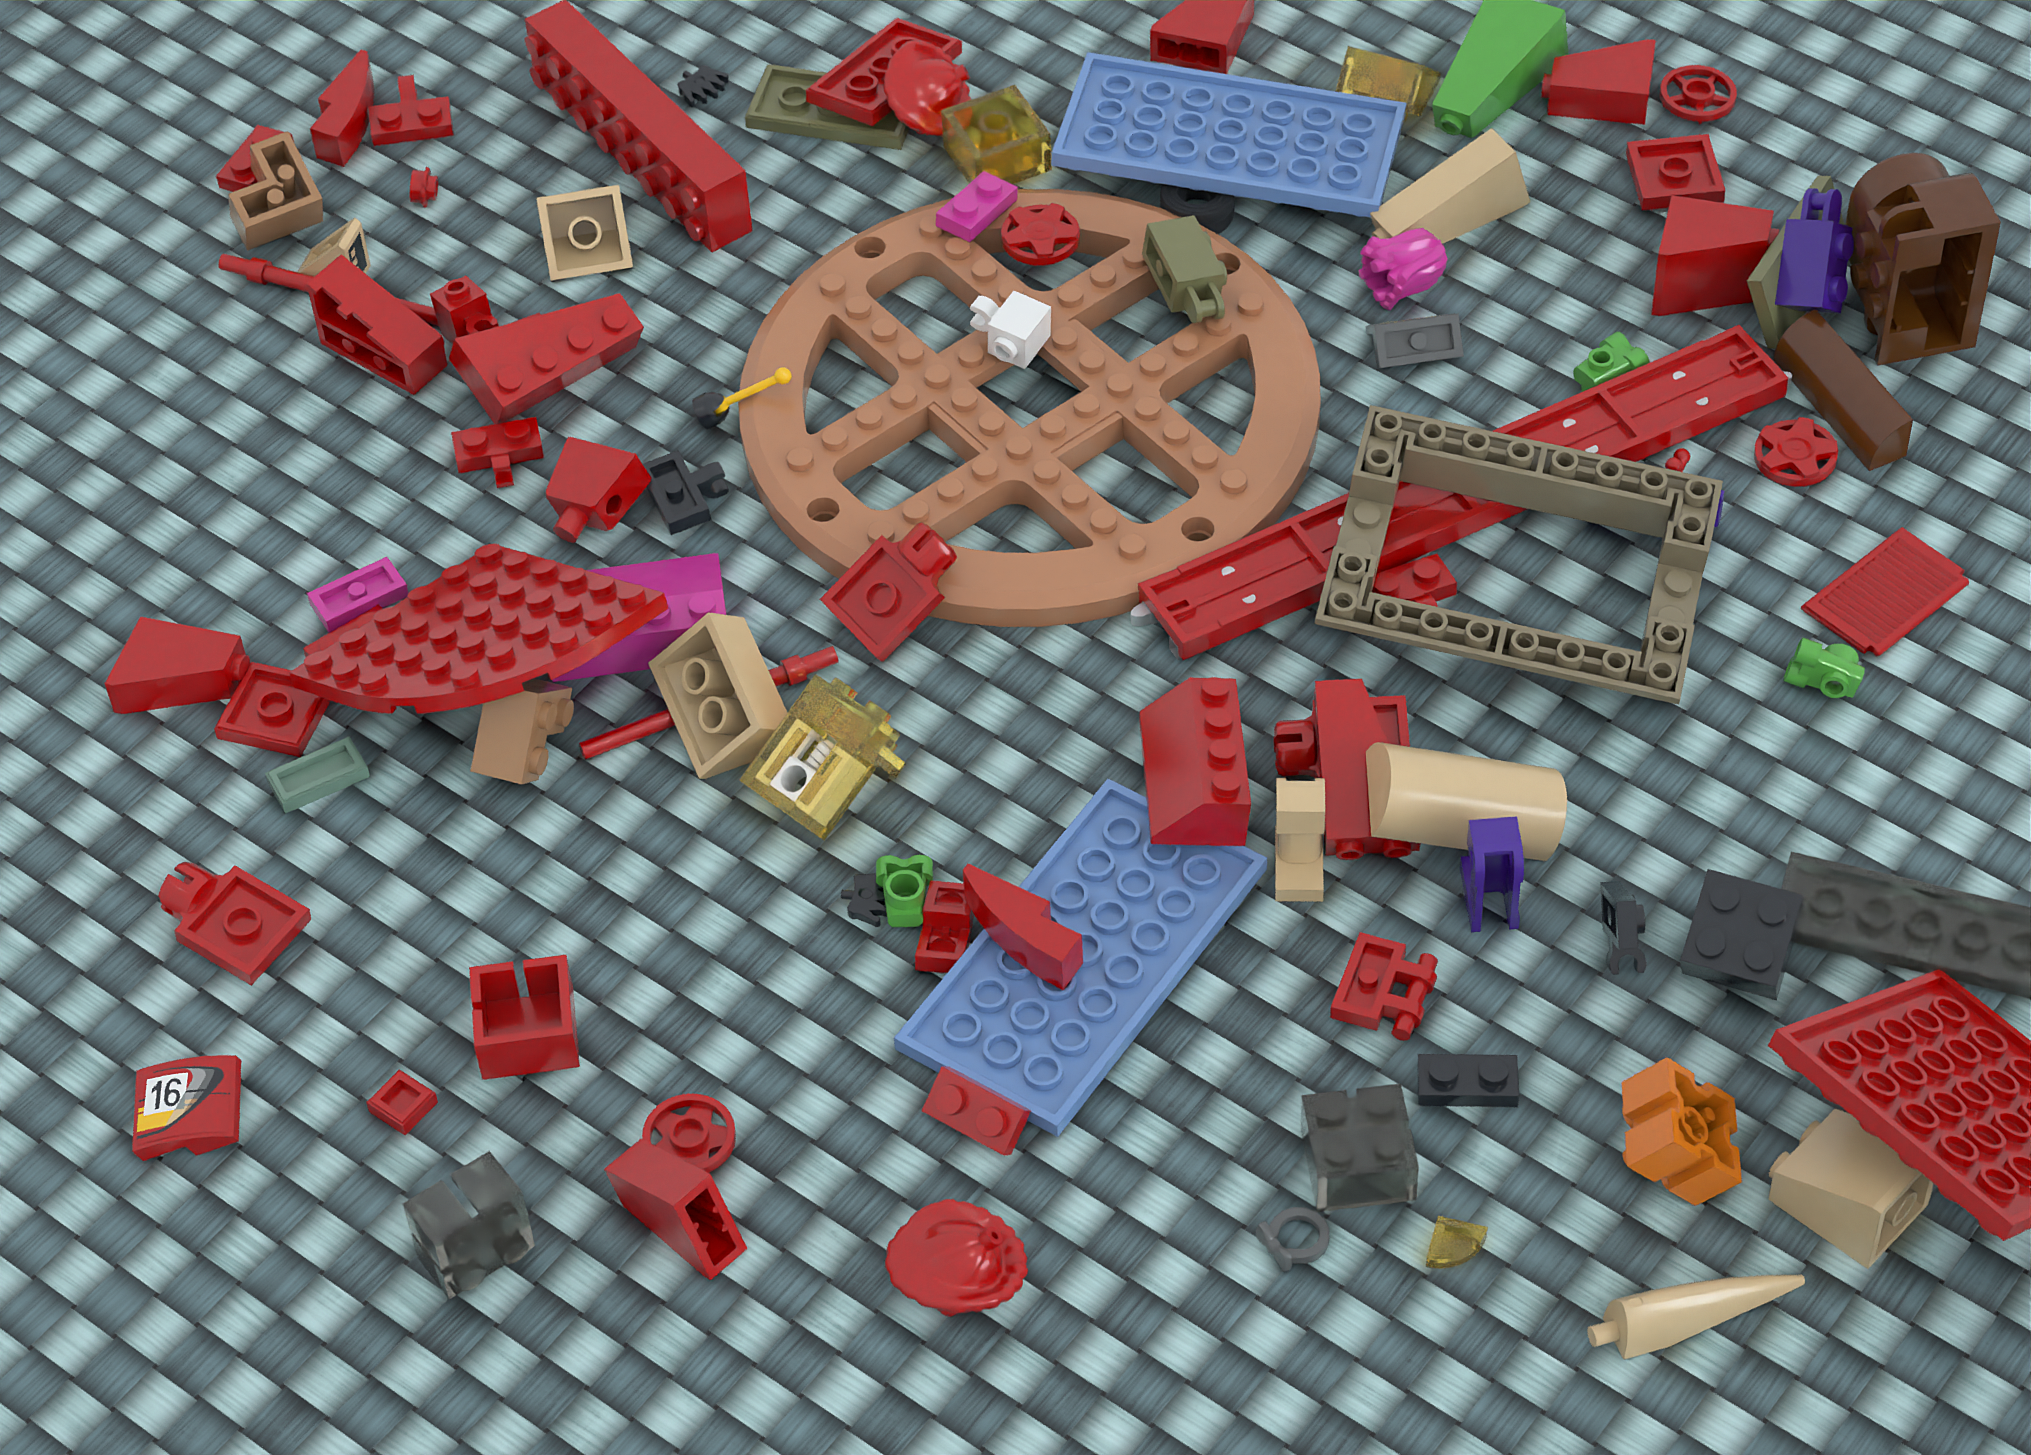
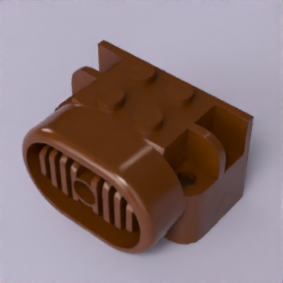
M1904 153L1879 162L1858 180L1849 199L1845 225L1853 228L1852 236L1854 239V250L1852 256L1848 259L1851 265L1850 276L1853 287L1856 289L1865 307L1864 324L1871 334L1879 335L1874 359L1877 366L1976 347L2001 221L1973 173L1949 176L1945 166L1938 159L1928 154Z

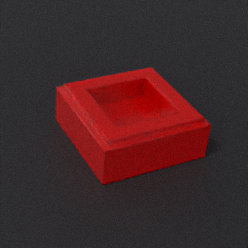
M399 1069L366 1103L371 1114L406 1136L438 1103L434 1091Z

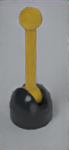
M781 367L776 370L774 376L726 398L718 392H705L694 397L692 400L695 415L704 428L710 429L726 419L729 414V405L777 383L781 385L789 383L792 377L789 369Z

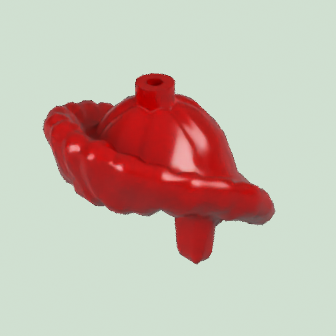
M922 40L907 41L892 56L888 69L885 72L884 93L888 97V105L895 111V116L905 123L907 127L920 135L950 137L961 131L971 116L972 110L970 106L972 101L969 97L970 88L965 82L970 79V75L963 64L959 66L954 64L952 58L944 54L940 47H935L932 43Z
M944 1199L916 1211L908 1222L898 1229L894 1238L888 1242L886 1248L887 1257L884 1266L890 1274L891 1284L907 1298L914 1299L924 1307L935 1308L947 1317L957 1313L980 1312L984 1309L998 1307L1000 1303L1009 1301L1015 1292L1022 1288L1023 1278L1028 1274L1024 1243L1016 1236L1015 1230L1007 1226L1000 1216L992 1215L987 1209L976 1207L965 1201L957 1202L954 1199Z

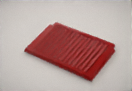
M1901 527L1801 606V610L1861 653L1865 654L1870 651L1879 657L1969 585V580L1962 576L1965 571L1964 569Z

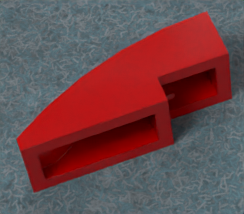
M360 50L318 98L321 116L310 127L317 159L344 167L357 150L370 122L369 106H373L374 80L367 51Z
M967 863L963 869L964 895L978 922L990 937L1016 962L1037 977L1064 990L1083 964L1082 934L1051 920L1050 901Z

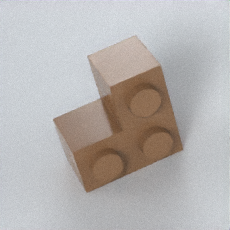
M286 131L250 145L251 169L258 183L228 194L230 218L247 251L323 222L322 197L289 132Z
M534 678L522 683L523 692L483 703L470 772L518 784L539 780V775L543 774L548 762V750L545 748L547 735L564 732V728L569 725L574 711V703L570 700L572 687Z

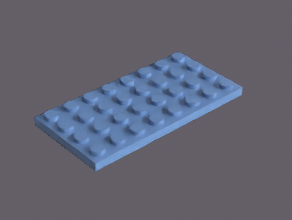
M1087 52L1052 150L1051 166L1371 218L1370 213L1379 211V207L1382 205L1405 118L1406 103Z
M1107 779L1019 886L1050 901L1052 921L1082 934L1083 964L1066 988L1061 990L1034 975L1009 956L983 929L894 1037L895 1050L938 1073L941 1066H949L1030 1109L1031 1112L1027 1121L1058 1137L1267 870V857L1245 846L1151 844L1146 797Z

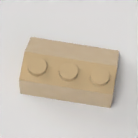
M708 612L648 663L699 779H707L765 758L780 746L793 728L792 721L744 617Z

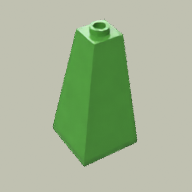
M1483 0L1432 103L1435 127L1450 135L1461 134L1473 138L1542 82L1544 73L1551 74L1554 57L1569 55L1565 10L1534 0Z

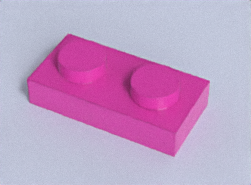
M983 171L936 212L935 226L971 242L1017 201L1018 187Z
M384 557L307 593L310 606L330 633L378 604L384 608L406 598L409 592L406 582L389 558Z

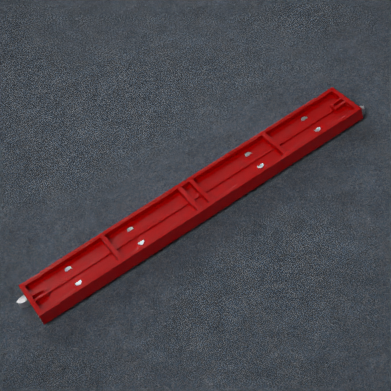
M1738 324L1705 341L1701 340L1497 428L1493 432L1637 462L1785 397L1791 385L1792 374L1790 372H1783ZM1399 481L1377 573L1400 566L1527 509ZM1349 493L1182 564L1174 570L1138 583L1140 604L1131 610V625L1144 626L1159 622L1170 636L1169 649L1178 661L1181 659L1183 661L1320 601L1332 551L1337 544Z

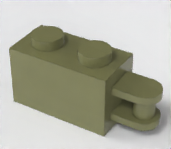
M1195 215L1147 223L1142 256L1171 313L1185 310L1192 323H1200L1203 317L1212 316L1214 319H1222L1225 314V306L1221 291L1222 286H1225L1227 283L1226 267L1215 256L1210 236L1206 231H1202Z

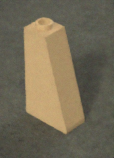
M1492 128L1382 204L1379 207V211L1371 212L1370 215L1376 229L1372 232V236L1379 239H1388L1411 229L1424 228L1434 234L1443 244L1530 203L1516 152Z

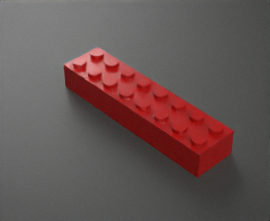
M562 0L525 19L527 30L525 45L531 55L533 67L530 68V75L535 85L541 90L545 89L552 96L557 107L562 111L566 110L583 132L588 131L596 139L601 150L604 153L609 152L618 161L621 169L627 175L632 174L640 182L645 193L650 197L654 196L663 205L666 213L672 219L677 218L686 227L688 234L694 241H700L709 251L714 252L753 231L746 170L567 0Z

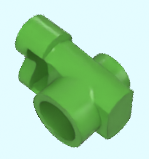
M1615 332L1602 340L1599 348L1590 351L1588 358L1574 368L1573 376L1575 381L1581 385L1583 392L1646 365L1650 361L1643 349L1631 346L1622 333Z
M1802 637L1794 656L1787 666L1783 681L1804 688L1805 685L1819 688L1823 694L1831 698L1843 696L1853 698L1862 681L1865 667L1858 665L1859 656L1848 645L1832 644L1822 649V644Z
M887 855L877 859L876 883L883 887L887 920L891 927H919L922 924L926 886L930 884V880L933 881V861L930 857L914 855L908 859H900L896 856Z

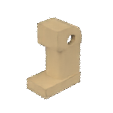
M1276 778L1275 901L1323 902L1325 778H1315V781H1286V778Z

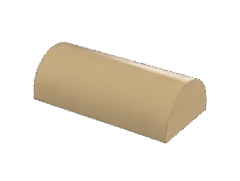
M1381 742L1374 743L1366 751L1371 836L1468 850L1469 820L1517 816L1524 858L1547 861L1555 852L1562 837L1567 813L1566 786L1561 773L1557 769Z

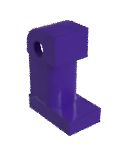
M1517 816L1469 820L1467 835L1469 856H1461L1460 872L1471 933L1481 932L1484 893L1500 892L1503 894L1509 930L1519 929L1520 915L1518 907L1520 886L1524 879V856Z

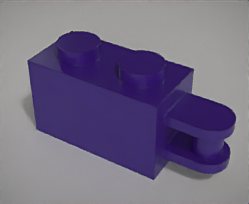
M1808 188L1803 197L1801 218L1786 219L1775 305L1797 311H1812L1816 309L1818 312L1841 313L1842 302L1846 299L1848 293L1846 272L1848 259L1852 256L1854 250V239L1852 236L1853 228L1839 223L1842 195L1838 189H1830L1827 193H1820L1816 188ZM1819 210H1823L1822 220H1818Z

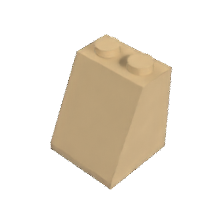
M1834 1109L1821 1123L1815 1120L1807 1127L1800 1139L1799 1146L1791 1154L1783 1152L1776 1159L1769 1171L1772 1183L1768 1200L1869 1269L1928 1206L1934 1183L1918 1170L1904 1164L1900 1160L1898 1153L1880 1138L1863 1130L1859 1121L1851 1114Z

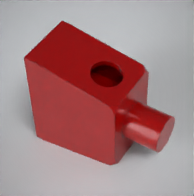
M570 436L567 438L546 489V498L559 515V519L553 527L556 535L565 541L574 543L585 526L609 531L617 525L652 480L636 453Z

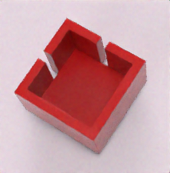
M566 954L523 960L529 997H521L513 961L469 967L471 1003L473 1007L474 1048L482 1080L580 1067L574 990Z

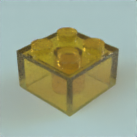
M1016 85L941 110L943 146L968 183H971L983 171L1008 183L1015 184L1052 170L1051 133Z

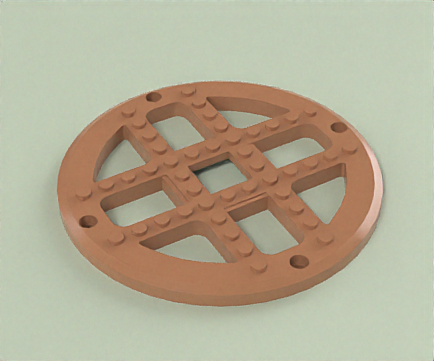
M1018 189L1017 201L971 242L935 226L936 212L951 199L915 208L884 220L849 238L822 256L803 272L774 304L761 323L748 351L741 375L740 391L774 376L776 370L781 367L789 369L792 375L790 382L785 385L777 383L738 401L742 448L749 476L761 502L777 526L799 550L833 576L840 579L881 535L890 542L895 543L901 541L917 523L923 522L946 542L994 511L1009 504H1020L1030 508L1076 548L1038 553H1004L950 545L955 551L957 559L939 578L937 584L940 593L945 598L928 616L959 623L997 627H1044L1082 623L1130 612L1135 606L1140 604L1138 583L1174 570L1182 564L1273 526L1291 504L1306 477L1315 452L1320 424V373L1315 349L1303 319L1291 299L1267 271L1248 254L1224 237L1201 225L1202 231H1206L1210 236L1215 256L1218 261L1221 260L1224 263L1227 271V283L1225 286H1222L1221 291L1225 306V314L1222 319H1214L1212 316L1203 317L1200 323L1190 324L1129 363L1091 332L1094 328L1159 290L1142 256L1147 223L1181 218L1159 207L1127 198L1094 192L1062 189ZM1055 203L1064 206L1065 210L1072 214L1079 224L1080 242L1075 252L1105 257V259L1050 291L1033 290L994 259L990 253L1006 252L1002 246L1001 228L1013 209L1019 206L1027 207ZM1057 244L1054 250L1057 251L1067 244ZM1028 247L1020 248V250H1031ZM918 276H928L938 280L968 307L981 295L990 298L1000 308L1013 291L1051 306V335L1037 354L1081 392L1022 428L977 389V387L1014 366V364L1001 361L996 356L988 353V332L976 330L941 352L935 353L875 299L909 279ZM836 338L892 387L817 433L808 434L805 425V411L811 380L829 342ZM1239 358H1245L1248 361L1252 377L1255 400L1252 416L1239 449L1235 455H1228L1167 403ZM927 430H931L967 462L888 510H875L867 507L842 485L845 480ZM1124 439L1192 498L1152 523H1134L1125 518L1072 471Z

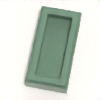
M350 736L265 773L267 782L285 814L370 777L368 767Z

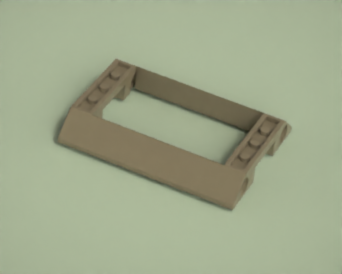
M1370 405L1352 474L1345 513L1337 544L1332 551L1314 624L1679 705L1695 627L1693 622L1703 571L1710 550L1723 481ZM1399 481L1663 538L1640 651L1372 593Z

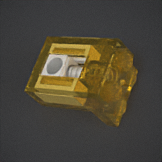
M815 674L739 781L825 841L877 767L896 779L906 763L893 753L898 746L895 742L900 734L887 724L892 717L889 713L870 700L864 707L853 699L858 693L835 677L831 683H828ZM828 736L836 742V745L826 740ZM807 776L805 785L795 792V787L799 780Z

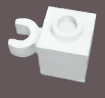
M1016 291L1011 293L1000 308L990 298L981 295L970 306V310L976 313L970 321V325L979 331L988 332V353L996 356L1001 361L1010 362L1025 369L1051 335V306Z

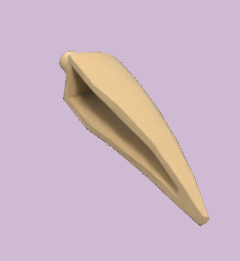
M1803 1275L1729 1277L1690 1282L1617 1298L1609 1302L1603 1316L1604 1323L1588 1327V1338L1593 1347L1615 1342L1623 1360L1677 1344L1805 1285V1279Z

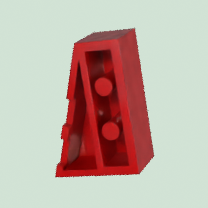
M342 254L306 283L322 345L413 395L419 392L448 366L442 335Z

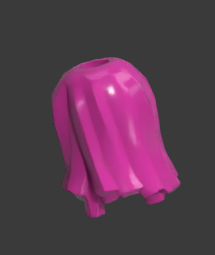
M1424 228L1411 229L1388 239H1379L1372 236L1360 252L1363 268L1359 270V276L1364 280L1367 287L1374 291V299L1380 302L1384 309L1391 311L1398 300L1431 288L1446 268L1447 255L1441 240Z

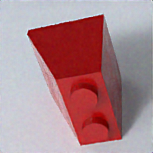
M1671 196L1658 252L1651 315L1665 316L1753 302L1747 280L1779 233L1780 229L1772 228L1774 211Z

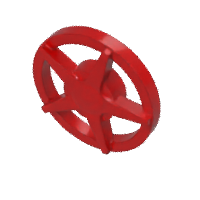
M1686 65L1678 67L1665 75L1661 82L1659 94L1662 106L1672 114L1703 124L1706 121L1722 118L1733 109L1736 102L1737 89L1729 76L1715 68L1703 65ZM1701 75L1709 78L1707 80L1703 78H1691L1689 80H1686L1683 78V76ZM1673 81L1682 90V94L1669 97L1667 87ZM1717 81L1727 89L1730 98L1715 94L1714 85ZM1681 105H1687L1689 107H1692L1695 111L1685 109L1681 107ZM1710 105L1720 106V108L1715 110L1704 111V108Z

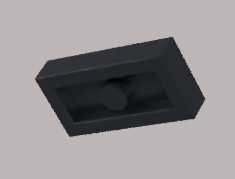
M1418 1054V1106L1518 1107L1517 1055Z

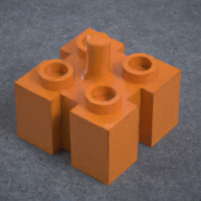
M1668 1057L1622 1081V1114L1626 1123L1632 1128L1625 1132L1626 1148L1622 1154L1627 1167L1653 1182L1661 1179V1182L1668 1191L1694 1206L1742 1183L1739 1148L1730 1142V1135L1738 1131L1734 1097L1709 1082L1701 1086L1696 1085L1694 1073Z

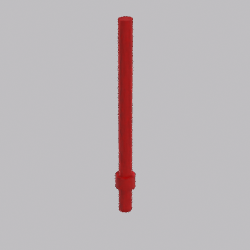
M223 253L218 263L220 270L246 276L250 282L262 285L270 282L308 292L306 283L314 277L275 267L271 261L257 257L248 260ZM396 298L426 323L439 326L433 307Z
M830 646L801 658L799 655H794L780 661V666L768 671L776 687L784 683L792 686L807 680L808 674L839 663L834 647ZM669 709L582 741L579 743V748L583 758L587 760L675 726Z

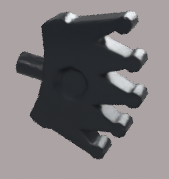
M702 65L693 74L686 70L682 74V77L685 79L678 82V93L685 98L690 107H695V100L706 104L708 102L707 96L716 99L718 98L717 89L720 91L725 90L724 82H729L728 74L711 69L705 65Z
M876 873L856 874L853 876L854 890L842 889L841 899L851 900L847 907L848 916L851 919H858L875 927H880L879 916L887 917L886 906H883L885 905L883 887L876 883Z

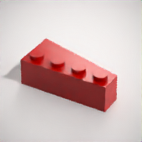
M618 293L455 338L449 360L493 423H504L634 349L638 344L644 326L622 295Z

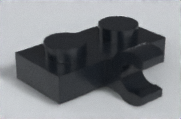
M679 450L643 463L652 478L646 488L670 535L712 520L709 507L703 496L719 498L729 492L723 479L726 475L719 462L709 463L702 469L690 473Z
M1620 881L1600 882L1602 929L1609 937V951L1606 957L1607 967L1613 975H1618V962L1620 958L1624 955L1634 956L1635 970L1638 973H1644L1646 958L1638 947V934L1645 933L1643 905L1636 904L1634 894H1630Z

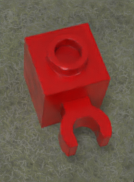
M466 275L459 279L451 280L444 287L430 293L440 332L452 344L455 338L499 327L497 319L492 316L486 293Z

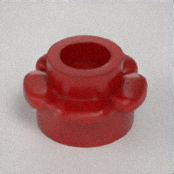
M426 167L425 171L413 170L410 180V202L422 203L424 208L427 207L428 200L436 201L438 195V176H431V169L429 167Z

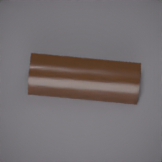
M1816 309L1796 320L1785 331L1776 346L1773 359L1783 372H1790L1792 374L1791 381L1869 471L1906 457L1913 419Z

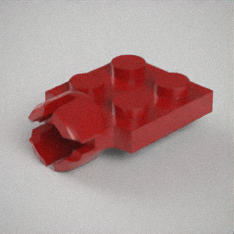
M920 522L901 541L892 543L881 535L819 600L877 659L884 662L945 598L937 587L938 580L953 565L957 555L950 545L948 546L939 534L927 524Z
M1406 696L1370 697L1388 744L1410 747ZM1312 700V715L1308 718L1283 720L1275 724V766L1278 774L1281 776L1309 775L1313 778H1320L1314 700Z
M180 863L175 866L174 870L185 876L184 882L168 874L158 895L162 903V910L181 921L180 925L174 930L177 942L251 986L311 921L309 908L236 865L224 875H214L195 863Z

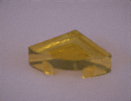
M1438 1216L1426 1258V1267L1437 1269L1450 1268L1469 1261L1483 1247L1487 1238L1488 1227Z

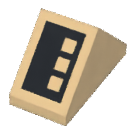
M353 218L314 246L297 272L315 277L342 254L366 274L370 267V260L361 222Z

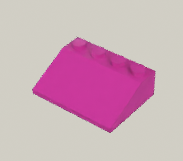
M718 553L587 570L664 592L669 609L603 653L552 681L559 682L650 669L648 663L708 612L726 615Z

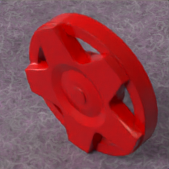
M1059 204L1019 206L1013 209L1004 221L1001 228V241L1006 253L1019 262L1036 266L1051 265L1065 260L1075 252L1080 242V228L1075 217L1066 211L1064 206ZM1067 244L1063 248L1054 251L1055 245ZM1028 247L1033 253L1022 251L1020 248Z
M1799 417L1797 420H1784L1770 426L1766 425L1756 440L1754 459L1762 474L1776 483L1794 487L1809 486L1821 482L1834 471L1838 459L1837 440L1834 439L1831 433L1822 426L1815 424L1814 420ZM1764 445L1771 450L1765 456L1762 454ZM1829 459V461L1821 469L1818 470L1817 461ZM1785 469L1794 470L1797 475L1787 474L1781 471Z
M682 1094L663 1101L648 1115L642 1131V1139L651 1143L652 1132L655 1130L662 1137L655 1146L708 1173L717 1169L728 1159L736 1142L735 1124L729 1110L718 1100L702 1094ZM691 1106L684 1115H677L671 1112L682 1107ZM713 1112L722 1118L726 1126L712 1124ZM712 1152H717L715 1155L709 1158V1155Z

